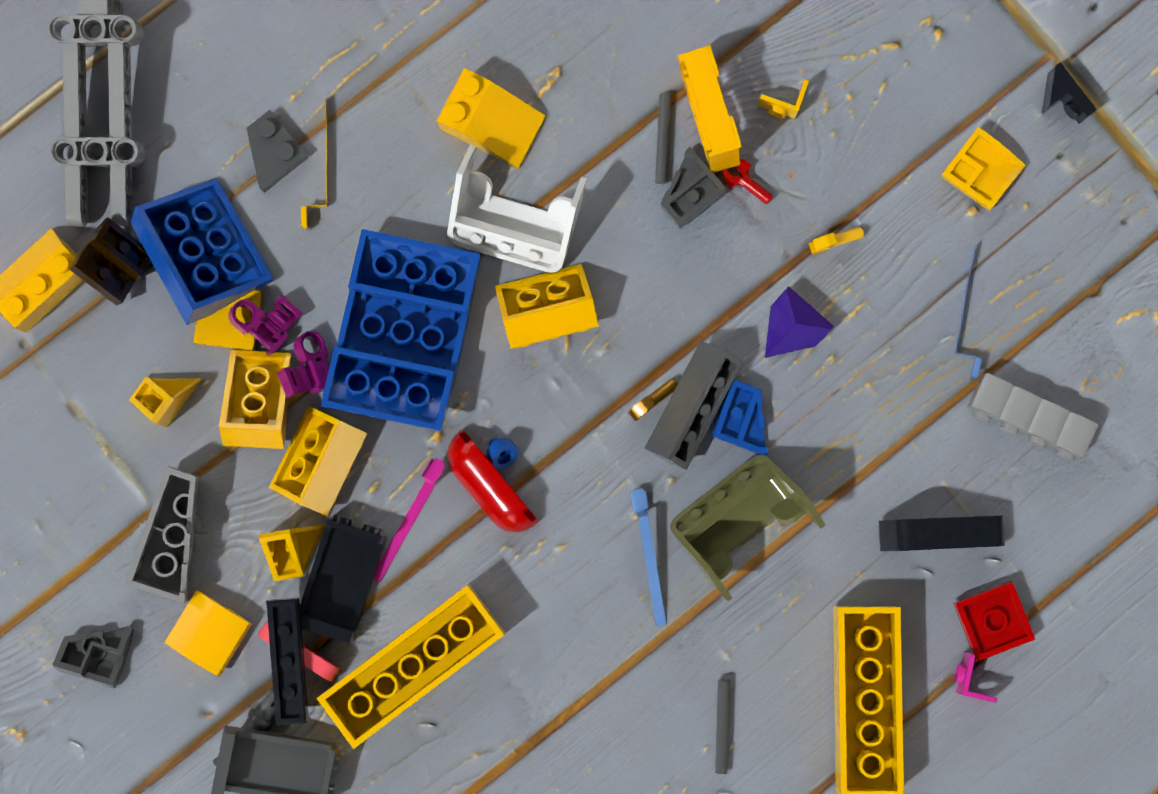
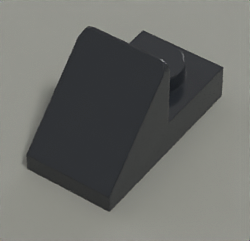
M1060 62L1047 75L1042 113H1045L1062 101L1065 113L1080 124L1097 109Z

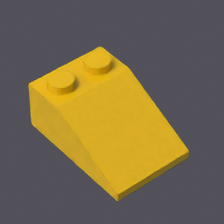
M464 68L436 121L440 130L470 145L476 146V148L519 169L546 115L492 81Z
M230 350L219 422L223 446L284 449L289 398L285 395L277 373L283 368L291 366V353L274 352L271 355H266L267 352Z

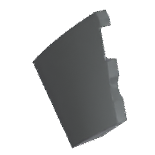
M126 626L122 630L110 632L101 630L86 636L78 634L65 636L52 666L60 672L116 689L128 655L134 629Z

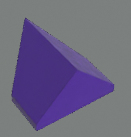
M788 286L770 307L765 358L815 347L834 326Z

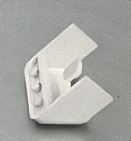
M469 145L456 174L447 230L449 240L456 246L549 273L559 271L567 255L580 211L587 178H580L573 199L557 197L550 203L548 211L493 196L491 179L481 172L472 170L476 146Z

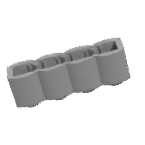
M989 373L981 375L967 406L968 409L973 411V417L987 423L992 419L1001 424V430L1016 436L1020 432L1029 437L1028 442L1040 448H1045L1048 445L1057 450V456L1068 461H1073L1074 458H1084L1098 427V424L1083 416L1070 412L1055 403L1042 399Z

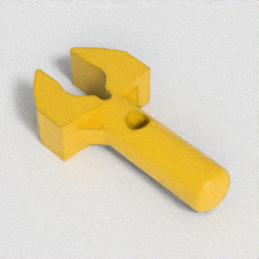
M857 227L837 234L833 232L816 238L808 244L812 254H819L840 244L862 239L864 231L861 227Z

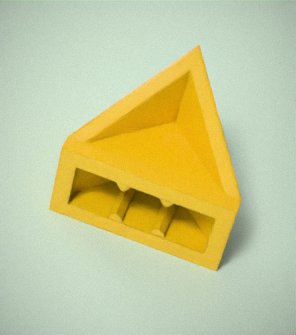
M146 376L129 401L152 422L168 427L202 378H149Z
M325 525L259 534V540L274 581L304 576V571L322 536Z

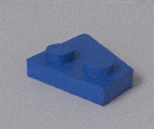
M733 380L722 401L710 437L758 455L767 456L768 447H765L763 430L765 428V421L761 412L763 404L761 390Z

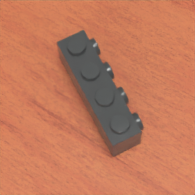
M700 341L645 449L659 458L687 470L743 362L725 349Z

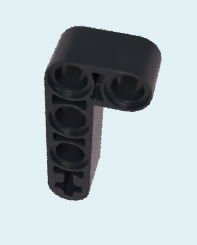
M1003 515L878 521L880 551L1005 546Z

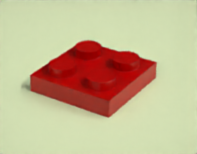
M1011 581L953 603L971 651L975 654V661H981L1035 640L1015 586Z

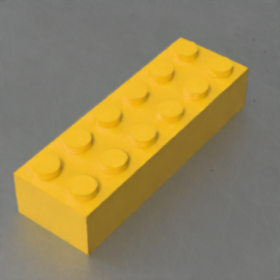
M466 585L320 695L317 700L354 749L503 637L506 632L471 585Z
M833 606L836 793L904 794L901 607Z

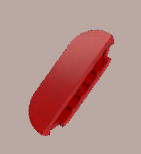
M463 429L460 430L452 438L447 450V461L453 475L490 520L500 529L517 533L534 527L539 522L538 519Z

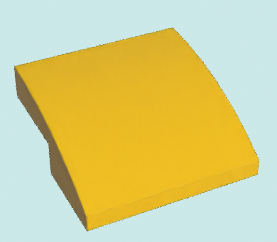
M196 590L164 643L195 664L220 677L252 623L232 609L224 607L204 592Z

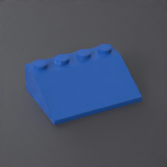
M217 178L135 207L130 224L186 325L214 314L252 291L258 290L273 281L274 278Z

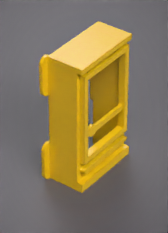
M707 45L677 55L680 75L684 82L685 91H687V97L710 170L715 173L740 165L739 148L742 145L733 116H729L717 80L719 71L711 46Z

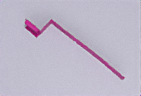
M437 458L429 461L421 475L426 481L382 556L373 580L380 583L445 469L443 461Z

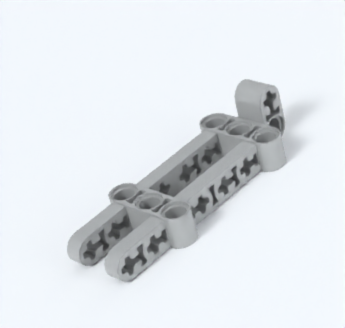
M77 0V15L55 16L51 19L48 26L49 35L52 39L62 44L64 137L58 138L53 142L50 152L55 162L65 165V213L69 226H86L88 223V167H110L111 219L119 226H131L130 222L133 216L132 167L142 164L146 152L141 143L132 139L130 47L136 46L142 41L144 31L140 23L127 15H122V0ZM70 24L72 28L71 34L66 38H62V28ZM96 24H101V34L97 38H92L91 29ZM126 24H131L132 33L127 38H122L121 29ZM86 47H108L109 137H87ZM71 145L74 153L72 158L66 160L63 151L65 147ZM102 145L104 155L99 160H95L93 150L96 146ZM127 145H132L134 155L131 159L125 160L123 150Z

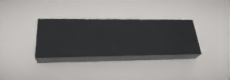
M299 598L267 600L276 725L307 723L309 715Z

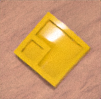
M978 127L942 173L941 178L990 212L1026 165L995 138Z

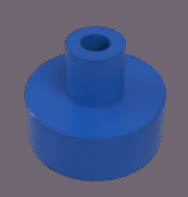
M493 438L489 442L486 456L496 469H505L516 461L519 449L509 438Z

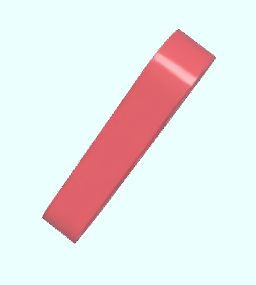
M268 621L264 623L258 633V636L267 643H269ZM303 643L305 667L324 679L333 682L341 667Z

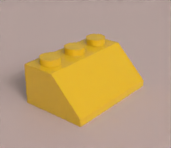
M52 228L0 274V313L15 329L25 333L34 327L83 281L69 270L77 254Z
M582 264L562 268L557 272H547L495 286L511 349L599 327L593 298Z
M308 406L268 488L299 505L328 516L331 508L336 503L338 493L345 479L350 473V468L363 446L367 433Z

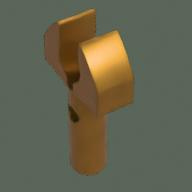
M669 379L653 393L633 406L628 411L629 415L634 421H637L656 406L658 402L674 392L678 383L674 379Z

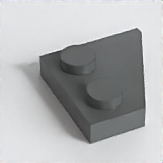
M268 110L246 128L259 188L264 193L309 158L271 110Z
M691 147L686 150L679 170H676L672 184L661 201V208L679 229L727 193V188Z

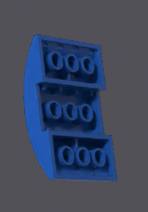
M362 229L348 285L349 295L337 346H334L320 406L441 432L461 359L481 254Z

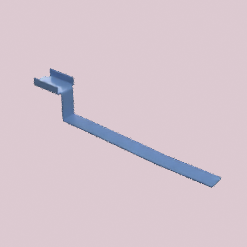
M976 246L974 248L972 262L967 279L957 343L954 352L956 355L974 358L970 381L972 379L978 378L982 358H977L973 355L958 353L956 351L959 341L968 282L972 269Z
M643 488L633 490V493L630 492L633 512L637 513L655 623L656 626L667 625L647 510H649L647 492Z

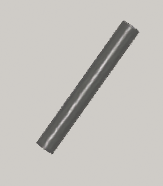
M662 93L659 96L655 183L657 184L667 183L671 94Z
M718 679L715 773L727 774L730 680Z

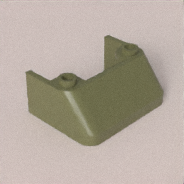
M756 455L679 513L672 520L670 529L701 571L728 602L732 599V596L720 581L728 575L733 566L732 559L727 554L773 517L781 523L789 524L806 514L820 529L825 526V523L806 493L768 456Z

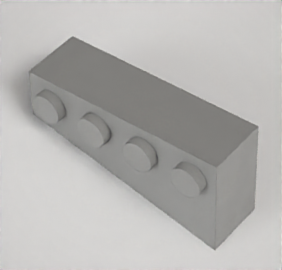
M171 466L165 468L124 585L182 604L188 602L200 476Z

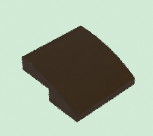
M107 217L82 247L70 265L69 270L117 306L124 302L135 281L143 277L151 260L143 245Z

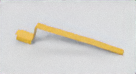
M325 98V116H326V205H307V206H301V226H302V229H303V228H307V231H308V211H307V208H327V207H328V201H327V147H328V135H327L326 98Z

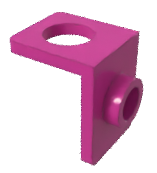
M965 652L962 664H958L955 671L954 680L958 682L956 693L997 703L998 698L968 691L975 654Z

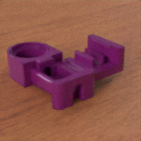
M283 295L274 302L276 307L271 313L269 311L264 313L249 300L238 301L230 308L228 313L230 323L244 336L250 333L268 349L266 355L273 354L288 337L286 331L303 314ZM238 307H246L250 310L251 320L248 323H242L237 319L236 310Z
M307 331L294 342V352L299 362V368L292 370L290 366L283 368L277 373L287 398L308 390L312 394L324 392L329 371L325 357L329 355L323 338L317 332ZM304 339L313 342L315 353H309L305 350L303 346Z

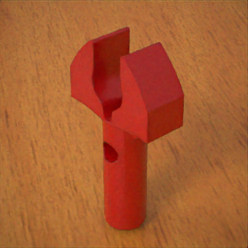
M740 159V165L735 166L740 171V176H731L727 170L723 169V181L729 189L733 190L735 186H743L764 204L771 202L773 195L750 177L749 169L752 165L746 160Z

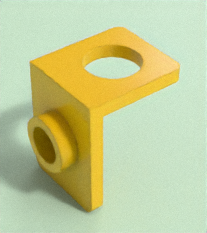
M804 80L795 105L761 94L757 106L768 109V113L778 118H785L787 116L795 119L809 80Z

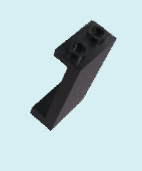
M335 515L333 520L325 518L324 521L325 529L300 603L302 629L350 644L354 642L387 537L380 535V528L364 524L363 528L360 529L351 526V519Z

